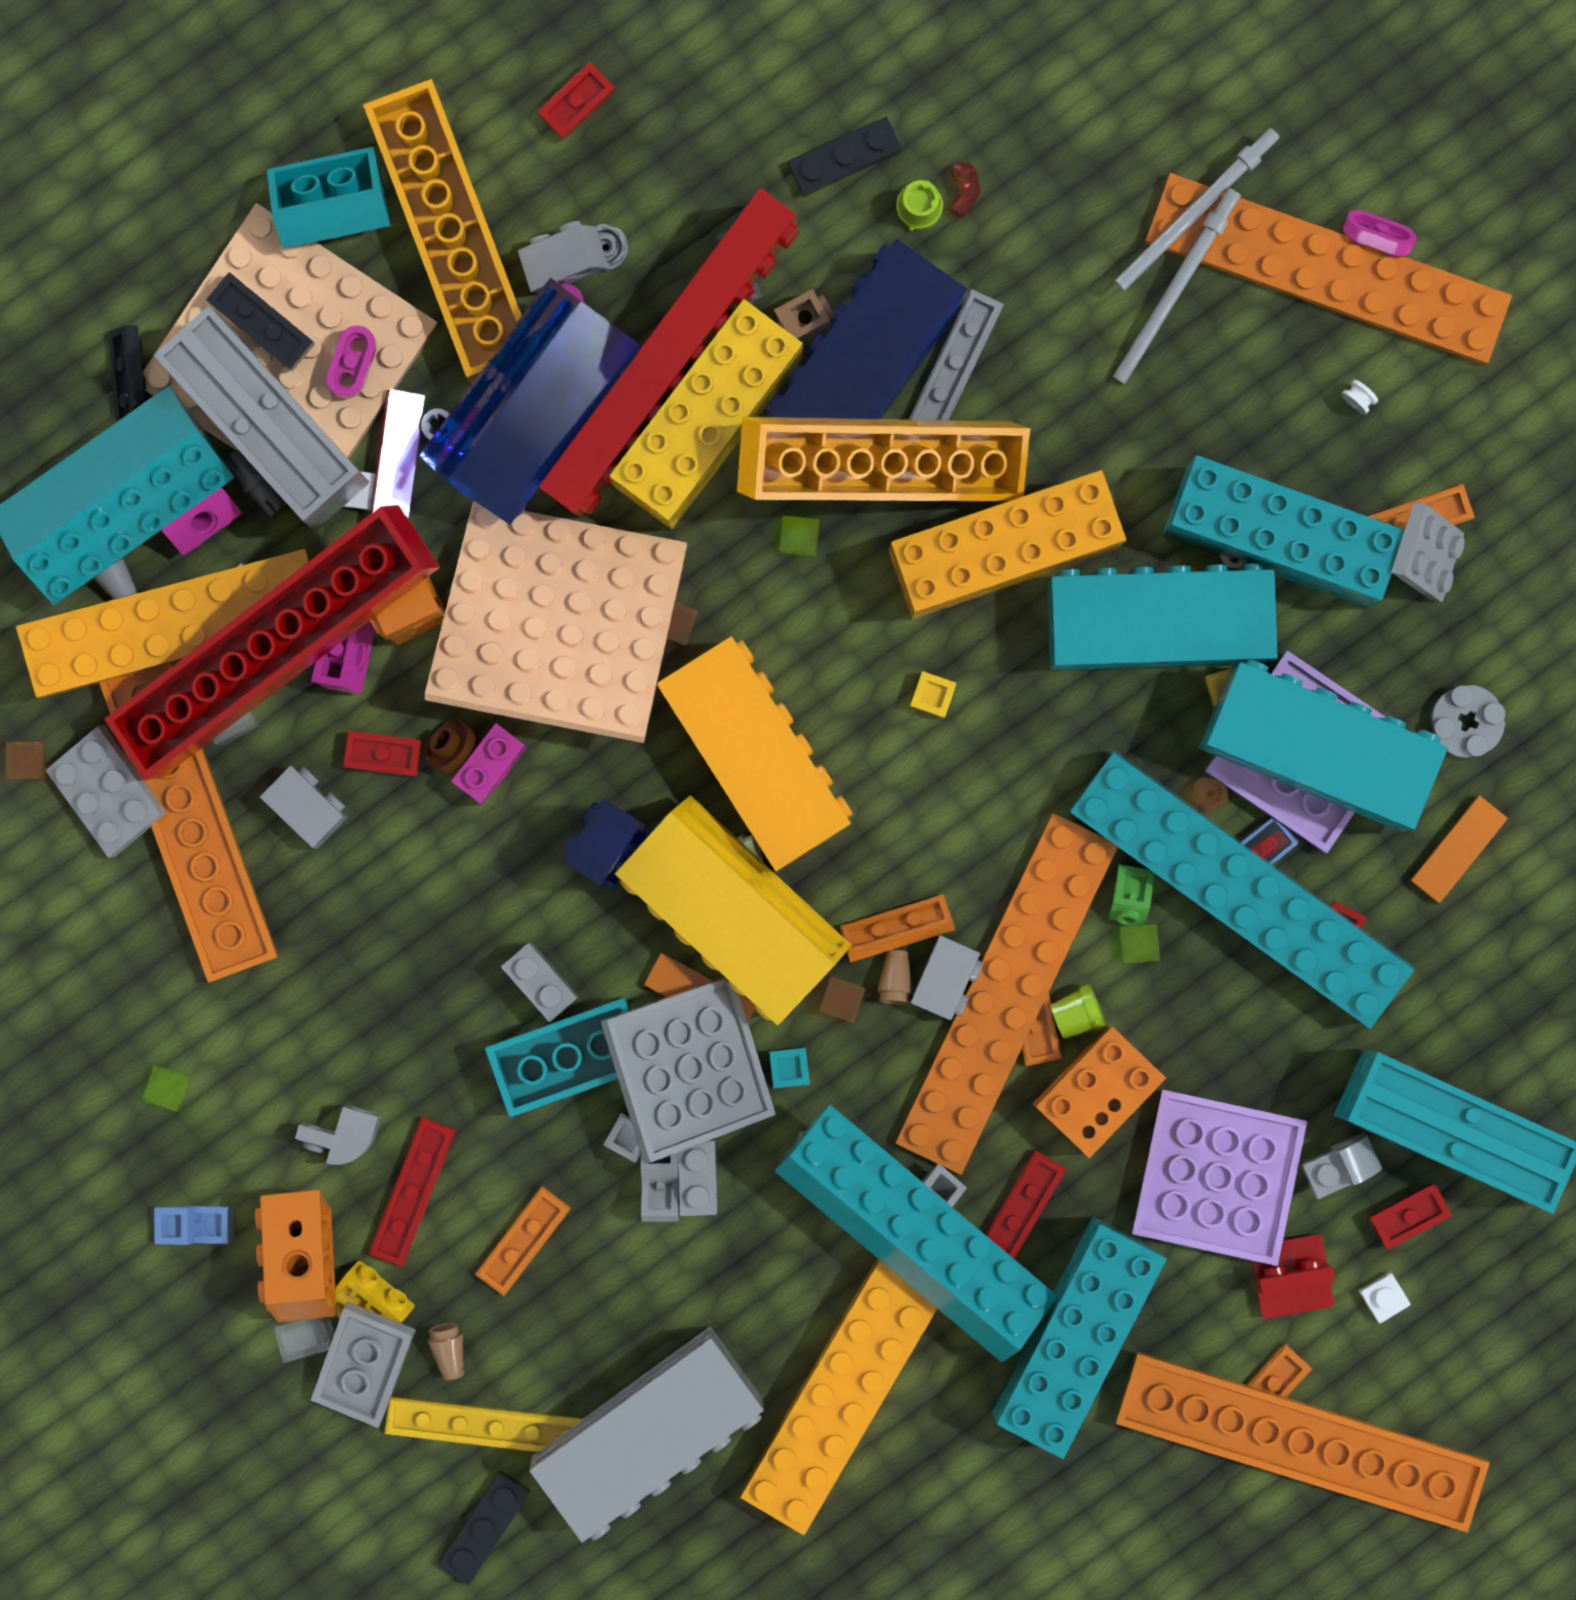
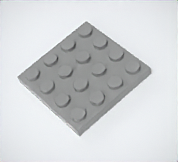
M726 977L601 1021L644 1163L657 1161L776 1115L740 995L730 987L729 980Z

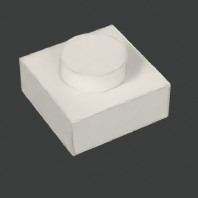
M1391 1272L1386 1273L1358 1290L1379 1324L1411 1305Z

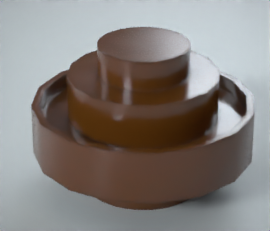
M459 720L444 723L429 740L426 749L428 763L441 773H451L458 770L473 753L476 742L474 731Z

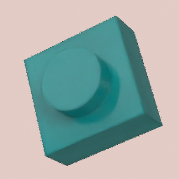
M806 1047L769 1051L773 1088L810 1084Z

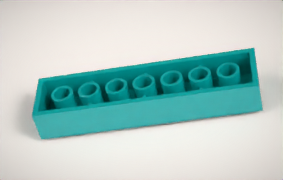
M831 1105L814 1118L774 1170L1000 1362H1004L1021 1350L1057 1298L1054 1292Z

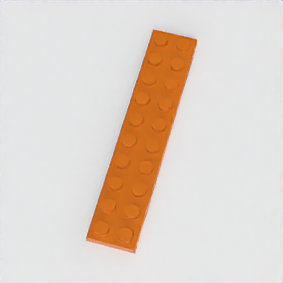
M1170 173L1145 244L1151 245L1209 186ZM1225 193L1166 251L1186 258L1205 227L1203 222L1210 211L1214 213ZM1239 198L1226 221L1229 223L1222 235L1217 234L1200 262L1203 265L1482 365L1489 363L1512 295L1413 259L1404 256L1390 257L1384 251L1365 244H1355L1346 235Z
M172 663L100 682L99 684L110 714L173 666ZM201 748L166 776L144 781L167 812L151 827L208 983L276 959L279 956L205 752ZM124 750L125 755L127 756V758L129 759V761L132 763L131 759L129 758V756L127 755V753H126L125 750Z
M1054 813L1051 814L981 961L983 962L981 971L975 983L971 982L965 994L969 997L961 1016L955 1015L895 1141L896 1144L962 1175L1118 848L1114 843Z
M1136 1351L1114 1420L1116 1424L1467 1533L1490 1464L1487 1459L1138 1351Z

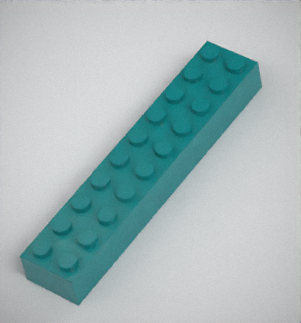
M1113 750L1070 810L1073 815L1370 1029L1415 970L1408 961L1336 911L1329 904L1250 849L1115 750Z

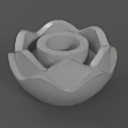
M607 224L597 225L596 229L602 247L603 245L609 246L607 251L603 250L608 269L605 270L614 269L627 256L628 244L626 236L619 228Z

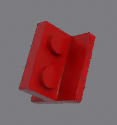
M1320 1234L1283 1240L1278 1266L1251 1260L1261 1316L1264 1319L1334 1306L1331 1282H1335L1333 1266L1327 1263L1323 1238Z

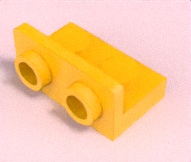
M357 1261L335 1287L336 1311L339 1318L347 1302L399 1323H402L415 1307L403 1292L391 1286L379 1276L376 1270L365 1265L362 1261Z

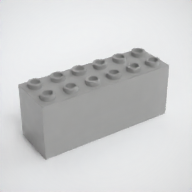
M210 306L206 307L153 355L301 520L313 530L317 531L370 483Z
M710 1326L591 1412L574 1427L569 1428L563 1435L561 1434L547 1444L541 1451L532 1455L529 1471L579 1540L583 1543L591 1537L595 1541L610 1530L611 1526L609 1523L621 1515L625 1519L641 1507L640 1500L650 1493L655 1497L671 1485L669 1479L681 1471L685 1475L695 1469L701 1463L699 1457L710 1449L715 1453L724 1448L732 1440L730 1435L736 1430L742 1428L746 1431L759 1422L762 1418L760 1413L764 1411L762 1396Z

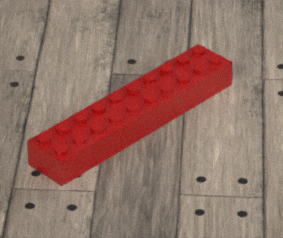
M760 188L539 485L540 489L580 517L584 513L589 515L593 513L603 499L599 495L606 483L613 485L610 474L742 300L745 299L750 302L756 293L753 290L754 284L760 276L766 279L778 263L775 260V256L783 247L788 250L800 233L797 230L799 223L794 212Z
M399 505L380 506L104 720L144 780L166 776L439 569L440 566Z

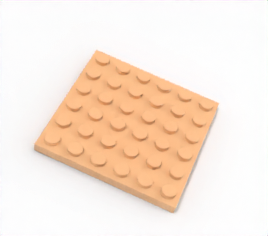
M256 203L158 350L206 307L210 306L350 459L384 408L386 390H396L439 324L317 242L282 249L272 213ZM228 272L233 274L315 342L312 349L293 371L289 370L206 301ZM351 326H363L376 339V353L363 390L353 398H340L328 387L327 372L342 332ZM362 340L355 341L352 345L353 351L361 352L365 347V342ZM153 356L142 372L146 379L145 391L155 396L170 385L205 431L234 450H237L235 445ZM349 374L344 375L340 380L341 385L344 387L350 386L353 382V377Z
M473 501L425 690V700L644 743L687 551V543Z

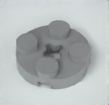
M1475 685L1457 686L1443 693L1436 700L1430 713V726H1432V733L1441 737L1439 743L1448 747L1446 753L1458 758L1478 757L1492 750L1500 741L1505 727V710L1499 704L1497 698L1488 690ZM1471 712L1474 715L1473 720L1476 722V727H1470L1465 732L1461 729L1462 722L1458 720L1460 714L1467 715Z

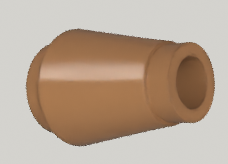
M901 950L886 951V958L877 993L880 994L881 1003L891 1005L909 1004V996L913 995L908 952Z
M453 1322L439 1324L430 1328V1337L427 1339V1342L442 1374V1379L453 1380L464 1375L463 1331L459 1330L458 1324Z

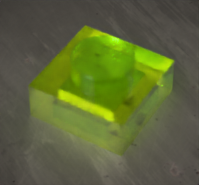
M783 516L779 553L816 557L820 519Z
M1157 924L1119 927L1122 963L1160 961Z
M154 1065L142 1100L178 1112L191 1076Z

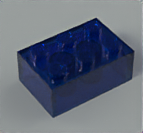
M603 798L600 804L594 802L585 814L583 821L587 825L580 836L574 833L565 845L563 852L567 856L563 862L600 886L613 890L620 880L615 873L645 841L652 829Z

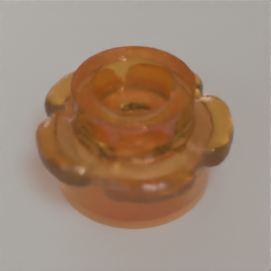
M1213 777L1198 779L1194 785L1195 791L1192 793L1195 805L1203 807V810L1207 812L1217 811L1219 806L1224 805L1228 799V791L1225 789V785ZM1208 790L1213 791L1212 797L1207 796Z

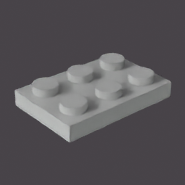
M1413 502L1391 573L1428 599L1443 602L1445 593L1450 591L1453 584L1452 571L1456 559L1462 555L1465 542L1463 537L1465 533L1430 506Z
M97 726L46 770L108 858L118 855L167 814L105 726Z
M347 1302L343 1308L311 1401L379 1428L416 1329Z

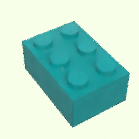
M374 146L267 169L272 216L282 249L303 246L307 243L331 238L336 239L363 231H374L390 226L384 182Z

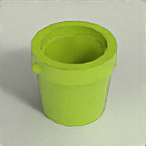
M914 181L903 188L897 197L896 211L898 218L910 231L929 229L938 222L942 215L943 201L941 194L930 181Z
M1090 984L1079 987V990L1050 1005L1063 1039L1107 1028Z

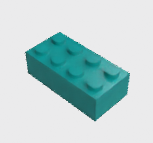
M626 997L485 1048L509 1118L618 1079L601 1021L630 1011L631 1009Z

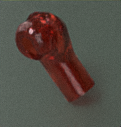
M957 162L952 166L951 177L957 181L960 192L949 207V210L958 217L964 218L981 190L975 167L970 163Z

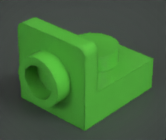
M1119 864L1109 919L1117 920L1120 924L1127 926L1145 924L1151 905L1154 872L1148 869Z

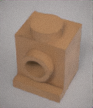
M813 289L774 309V317L779 326L799 341L830 326L828 316L833 314L823 295L817 297ZM801 313H809L812 316V321L809 324H802L799 322L798 317Z

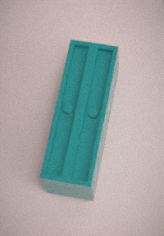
M169 385L0 504V536L14 562L53 605H56L235 477L208 433L202 428L194 415Z
M1196 455L1185 469L1162 535L1217 555H1224L1236 562L1264 564V570H1274L1275 576L1358 606L1369 608L1383 599L1405 530Z
M1261 563L1243 564L1242 568H1238L1237 571H1228L1227 565H1207L1201 572H1191L1190 566L1168 567V570L1164 571V573H1154V567L1131 568L1128 574H1117L1116 568L1095 569V573L1080 576L1079 569L1058 570V574L1052 576L1047 582L1049 671L1236 665L1240 662H1247L1248 659L1268 664L1278 658L1274 570H1264V564Z
M1248 659L1247 662H1240L1230 668L1198 749L1398 831L1416 829L1448 749L1447 746L1439 743L1441 737L1425 730H1420L1419 733L1408 731L1405 729V722L1391 716H1385V718L1374 717L1370 715L1372 709L1353 701H1351L1350 705L1342 704L1336 701L1338 695L1319 687L1316 690L1301 687L1302 680L1282 673L1281 676L1267 673L1268 666Z
M1362 1050L1333 1115L1553 1214L1576 1164V1141L1386 1055L1371 1050Z
M1092 1216L1054 1290L1057 1298L1032 1332L992 1410L996 1424L1064 1459L1167 1258L1158 1250Z

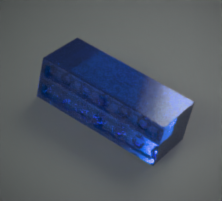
M895 239L891 246L884 244L872 261L874 262L872 273L869 276L863 273L851 290L853 292L851 296L852 301L848 306L842 303L830 319L832 323L829 328L831 330L827 336L822 333L818 335L809 349V352H811L808 356L810 358L805 366L799 363L787 380L789 382L787 386L789 389L784 396L779 392L776 394L766 409L768 412L766 416L778 418L882 419L965 303L968 289L898 239Z
M550 277L419 456L448 484L511 525L515 518L523 513L529 499L642 346Z

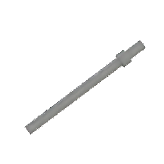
M1269 128L1251 146L1246 145L1236 155L1237 160L1114 280L1115 284L1122 291H1125L1246 171L1251 172L1262 161L1260 157L1280 138L1279 135L1272 128Z
M1228 188L1214 213L1210 211L1203 222L1205 226L1113 375V378L1121 383L1126 384L1217 234L1222 235L1229 222L1226 220L1241 197L1235 190Z

